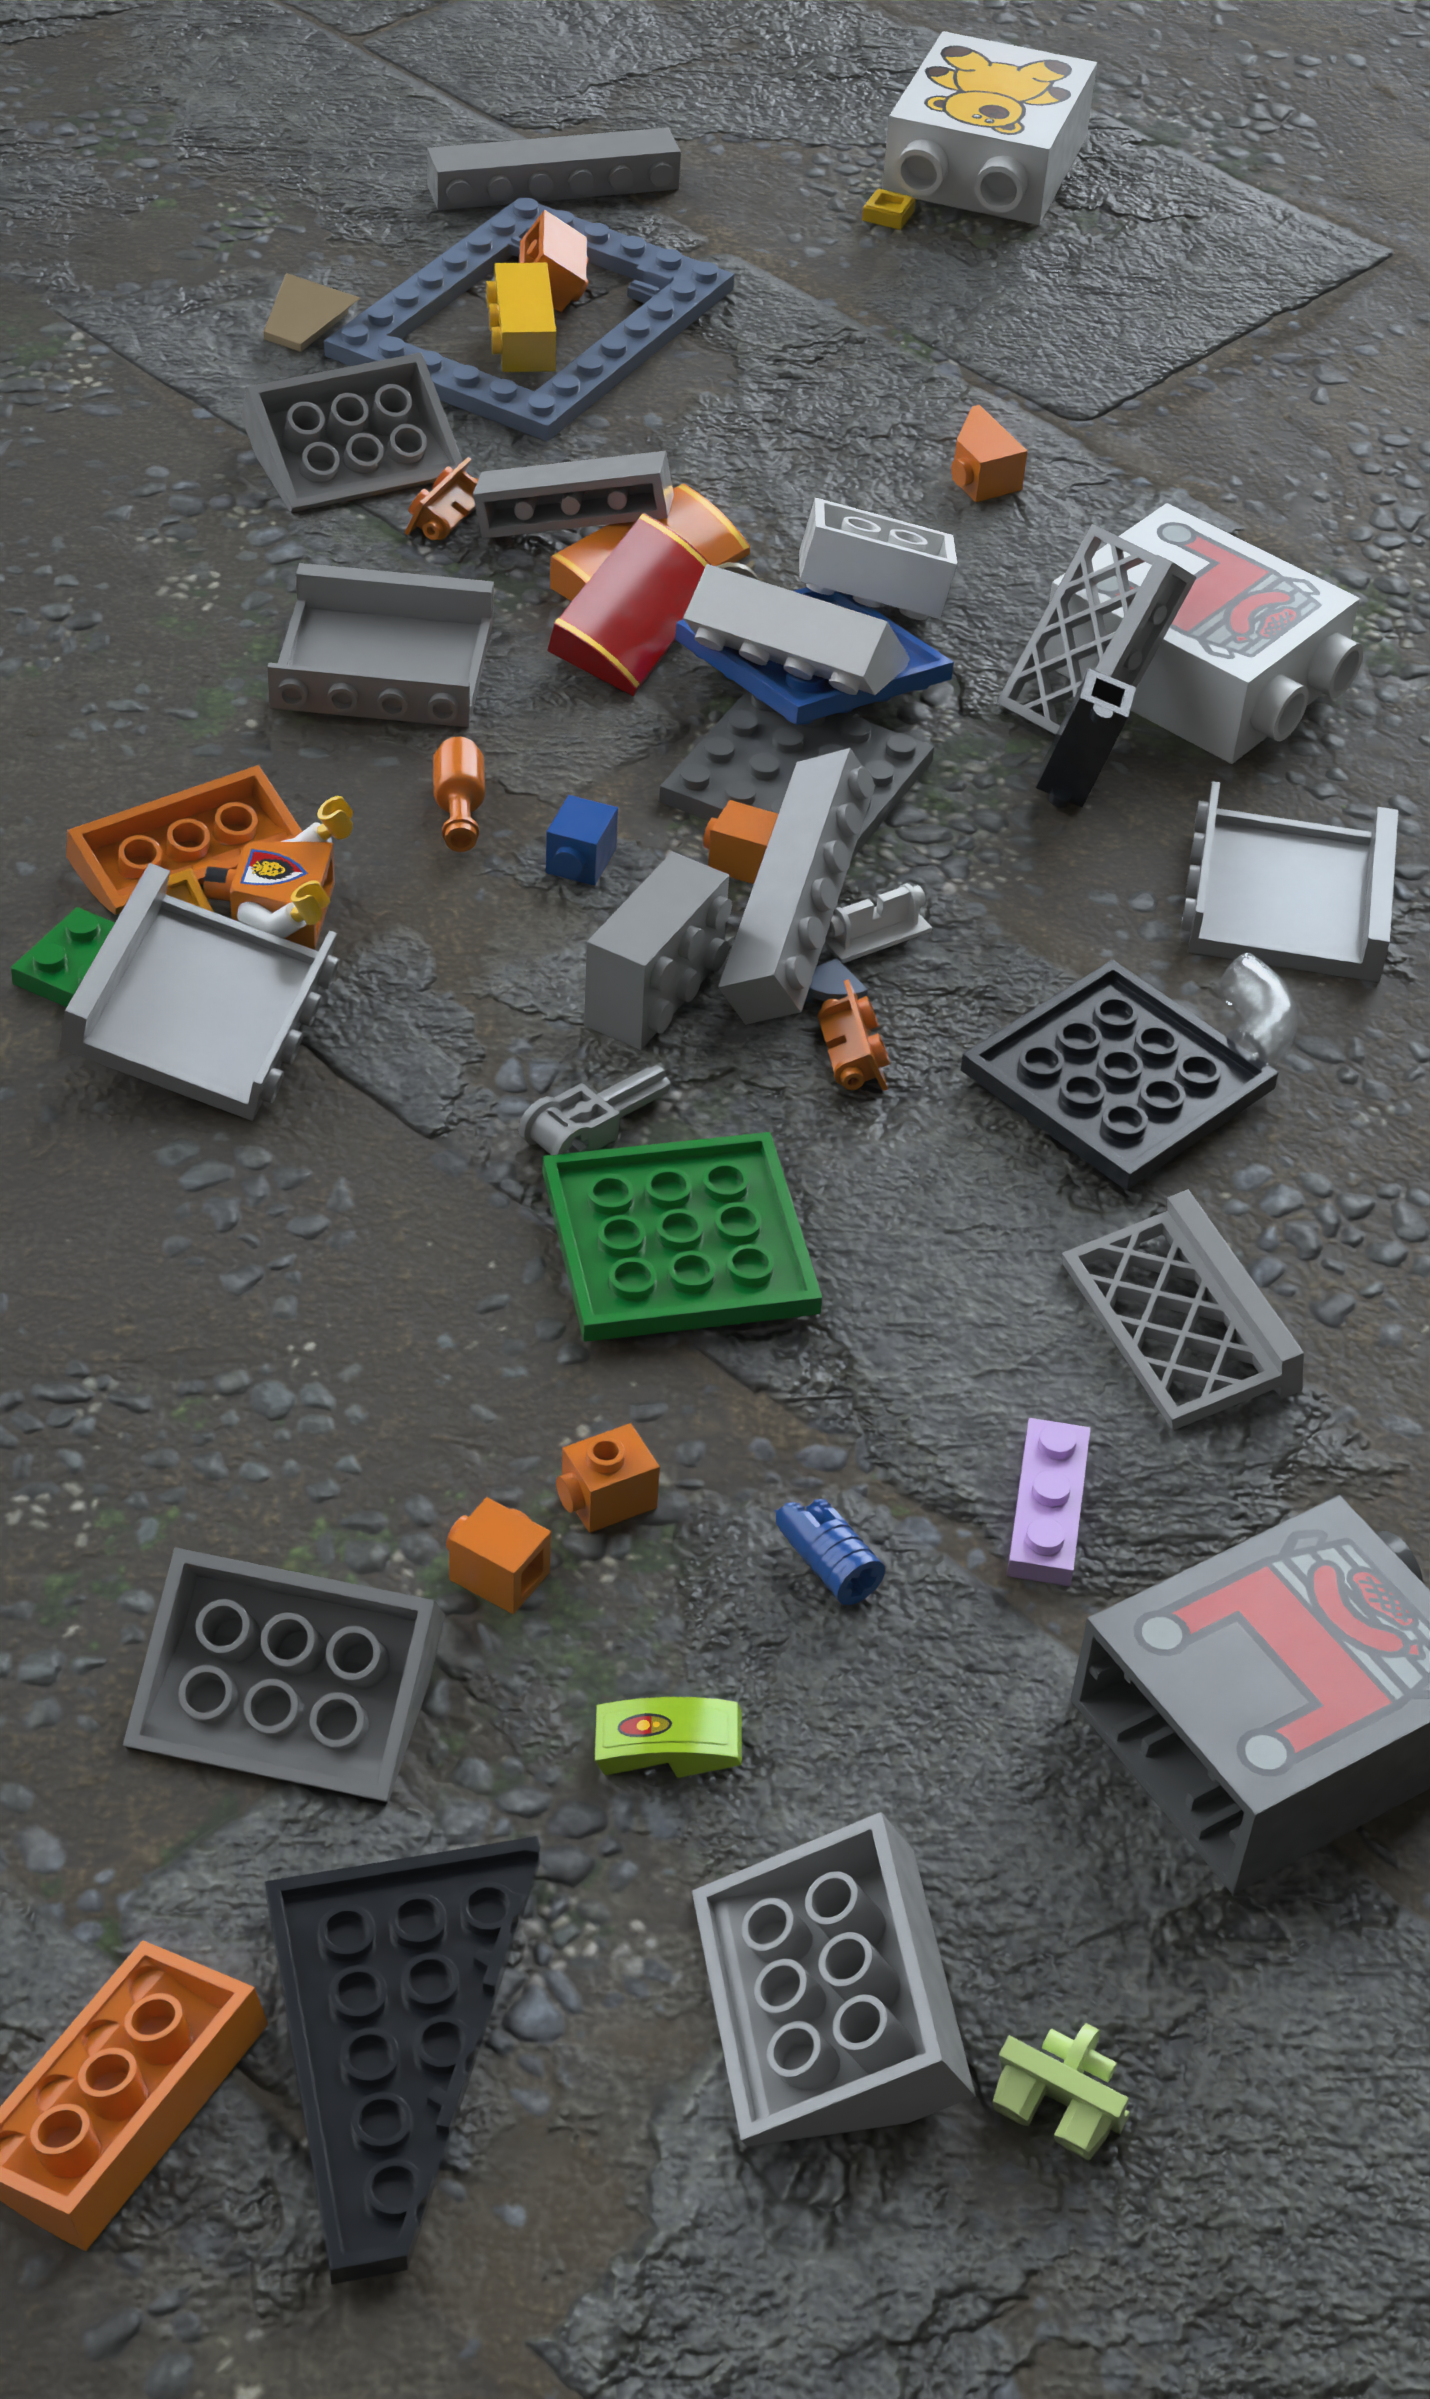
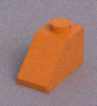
M980 405L973 406L956 441L955 458L951 464L952 480L975 502L1020 491L1023 488L1028 451Z

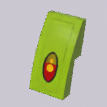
M699 1697L640 1698L599 1704L596 1710L595 1761L604 1775L669 1763L677 1778L742 1765V1709L738 1702Z

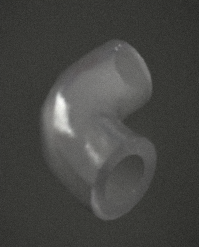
M1245 953L1231 963L1218 986L1219 998L1232 1006L1243 1018V1022L1230 1031L1226 1037L1274 1069L1295 1043L1299 1010L1286 982L1262 960L1251 953Z

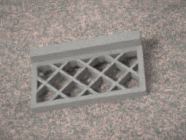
M1092 524L1001 692L997 703L1057 734L1061 725L1057 723L1054 705L1075 697L1083 681L1078 660L1098 652L1100 662L1095 671L1137 688L1197 577L1176 563L1160 555H1155ZM1103 541L1111 546L1114 563L1094 571L1092 558ZM1123 551L1130 554V556L1124 558ZM1144 562L1152 565L1141 586L1131 590L1127 570ZM1116 575L1120 595L1100 603L1096 583ZM1086 588L1089 608L1070 616L1068 603L1074 593ZM1123 607L1124 617L1115 632L1106 635L1102 615ZM1092 620L1095 640L1076 648L1072 628ZM1061 633L1065 653L1046 661L1044 648L1049 638ZM1068 665L1071 685L1052 693L1048 673ZM1037 678L1041 698L1025 705L1016 702L1025 683ZM1043 710V711H1044V716H1042V715H1040V714H1038V713H1036V712Z
M1189 1189L1167 1197L1166 1212L1062 1253V1262L1065 1269L1172 1431L1271 1390H1275L1281 1399L1303 1391L1304 1352ZM1162 1234L1171 1246L1167 1258L1137 1251L1140 1243ZM1100 1259L1120 1263L1114 1279L1089 1274L1084 1265ZM1133 1266L1160 1273L1154 1289L1124 1282L1130 1267ZM1170 1276L1195 1281L1199 1286L1195 1299L1164 1292ZM1121 1297L1147 1304L1142 1319L1137 1320L1117 1315L1113 1310L1117 1298ZM1162 1307L1187 1313L1188 1316L1182 1330L1152 1323L1157 1308ZM1198 1317L1224 1322L1228 1328L1224 1339L1220 1340L1192 1333ZM1145 1338L1176 1345L1170 1361L1165 1362L1145 1357L1140 1351ZM1186 1348L1217 1355L1211 1372L1179 1365ZM1227 1358L1253 1364L1258 1374L1244 1380L1221 1375ZM1173 1380L1204 1388L1200 1398L1178 1407L1168 1392Z

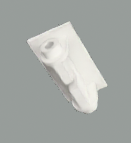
M906 883L900 885L898 889L878 895L876 907H874V904L869 899L843 908H835L824 945L843 964L932 932V927L919 914L920 907L924 906L926 902L922 888L918 885L912 887Z

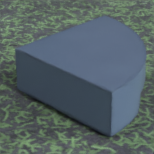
M836 958L816 966L805 1001L814 1004V998L827 1001L829 999L839 1000L848 996L844 980L849 979L858 999L867 996L868 989Z

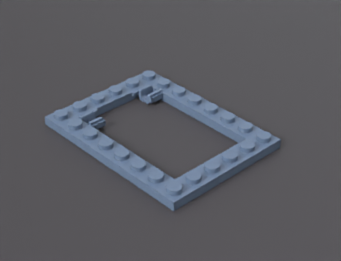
M519 197L325 339V356L349 366L422 352L440 401L548 442L734 289V273L720 269L711 262H700L686 257L677 250L664 249L647 243L641 237L628 236L616 232L604 224L591 223L574 217L568 211L555 210L538 204L534 199ZM544 210L587 237V257L589 258V263L636 279L628 286L627 297L644 303L536 391L516 385L511 380L500 379L479 371L474 366L464 365L442 357L437 352L413 346L402 340L494 271V263H504L512 256L520 258V241Z

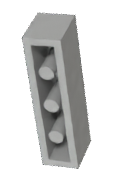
M666 451L481 472L473 492L482 538L635 522L643 513L654 519L668 518L674 497Z

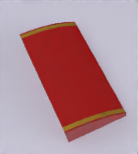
M643 513L556 620L547 651L634 696L676 642L677 621L684 620L683 617L707 564H711L680 535L658 520Z

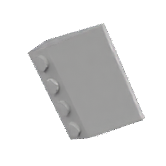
M422 352L247 386L241 418L255 456L290 513L431 484L436 481L447 466L454 470L463 462Z
M174 1548L123 1746L389 1803L431 1678L445 1614L436 1601Z
M882 1812L692 1890L740 2139L746 2146L910 2123L976 2097L914 1850Z

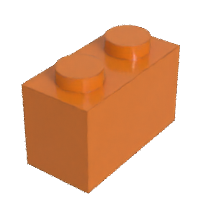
M544 210L520 241L519 263H547L553 308L559 312H562L571 300L576 302L581 298L588 285V279L586 278V266L589 261L587 257V237Z

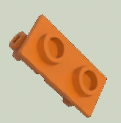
M467 457L454 470L447 466L434 482L431 492L425 488L419 492L408 508V512L413 516L404 532L406 535H409L418 526L423 530L424 535L428 539L442 540L461 523L463 517H467L476 508L473 492L479 478H473L465 472L472 459Z
M849 979L844 980L848 996L839 1000L829 999L825 1001L818 1012V1021L829 1048L828 1053L835 1080L845 1089L855 1090L860 1088L865 1081L877 1078L882 1090L886 1091L888 1087L882 1067L891 1063L880 1034H871L872 1029L879 1027L875 1011L868 996L858 999Z

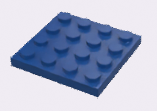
M808 587L794 590V592L887 621L910 658L907 667L876 695L858 690L856 695L847 694L832 687L828 679L815 675L812 676L811 680L801 679L787 672L782 664L768 660L766 665H759L743 658L739 654V650L724 646L722 651L710 649L694 639L695 633L685 620L677 621L675 640L795 725L809 724L815 719L835 713H847L852 711L853 708L876 701H888L894 696L914 690H926L931 685L952 679L954 665L952 660L873 608L856 602L853 599V595L835 591L832 595H825L814 592Z

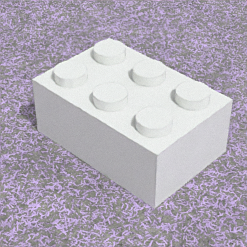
M816 497L799 550L800 581L807 583L806 586L810 590L825 595H832L835 591L853 595V599L856 602L869 607H880L881 603L900 608L899 611L903 615L917 620H926L928 616L941 618L957 567L954 538L951 534Z

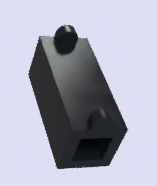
M1088 668L1044 758L1036 789L1049 793V801L1052 805L1058 808H1065L1070 802L1080 807L1084 806L1128 719L1136 687Z

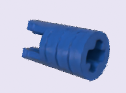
M814 1500L813 1503L806 1506V1511L805 1506H801L800 1503L796 1502L785 1503L779 1510H775L776 1525L779 1527V1530L841 1604L852 1605L858 1603L878 1588L885 1574L884 1564L864 1544L863 1540L853 1531L852 1527L840 1514L831 1507L827 1500Z

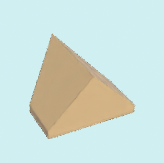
M286 273L263 331L264 340L302 352L349 313L348 308L361 298Z

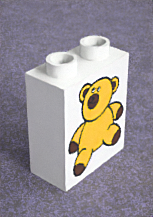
M942 31L889 115L882 189L912 196L918 200L1040 225L1087 137L1097 62Z

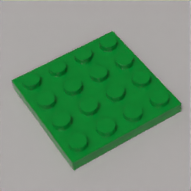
M771 1132L543 1156L542 1173L583 1342L821 1314L822 1295Z

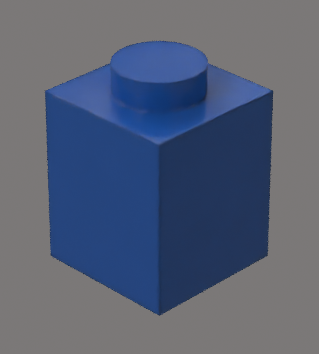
M568 795L546 832L545 873L595 886L617 847L618 807Z

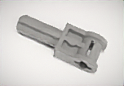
M658 1065L646 1068L598 1094L581 1083L554 1098L546 1096L534 1102L525 1111L518 1127L519 1136L528 1144L540 1145L551 1155L598 1150L618 1139L620 1118L668 1093L671 1083L666 1077L665 1070Z

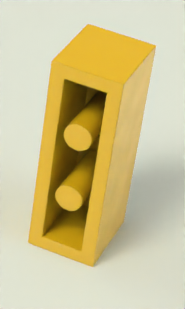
M494 263L495 281H486L492 355L500 354L502 372L556 371V325L547 263Z

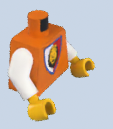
M334 796L326 800L318 809L317 815L323 824L315 822L295 838L285 841H251L245 844L237 869L207 867L203 887L206 898L230 901L231 919L315 950L335 886L334 843H331V836L341 840L351 834L353 823L350 819L353 816V810L341 796Z

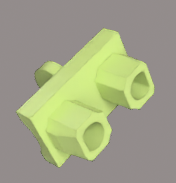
M1085 2023L1075 2040L1051 2028L1042 2048L1064 2059V2063L1010 2035L1008 2036L999 2053L1002 2073L993 2098V2106L998 2113L1019 2124L1029 2126L1044 2095H1047L1068 2107L1054 2134L1055 2141L1087 2160L1092 2158L1106 2140L1110 2130L1118 2134L1121 2133L1130 2115V2112L1126 2110L1129 2102L1128 2097L1083 2074L1084 2071H1087L1109 2082L1116 2069L1117 2062L1094 2051L1101 2030Z

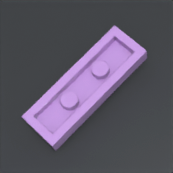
M1029 1418L1007 1576L1064 1586L1071 1585L1090 1427Z

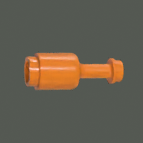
M452 737L442 742L433 756V794L439 807L450 813V818L442 827V836L447 847L456 852H466L476 845L479 837V826L471 818V812L477 810L485 798V764L483 753L472 740L465 737Z

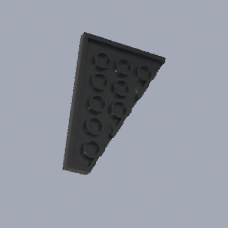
M538 1836L265 1881L266 1901L331 2285L408 2270L540 1865Z

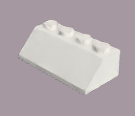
M709 564L704 569L683 617L695 633L694 639L705 647L722 651L723 647L727 646L739 650V654L743 658L759 665H766L768 660L784 665L783 668L787 672L801 679L811 680L813 675L828 679L832 687L851 695H856L858 690L876 695L907 667L910 660L891 626L885 620Z

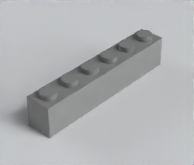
M669 128L427 148V186L437 210L511 204L519 197L531 198L539 202L679 189L681 151Z
M851 748L799 761L795 765L718 986L745 1025L802 1011L875 788L870 771L861 765Z

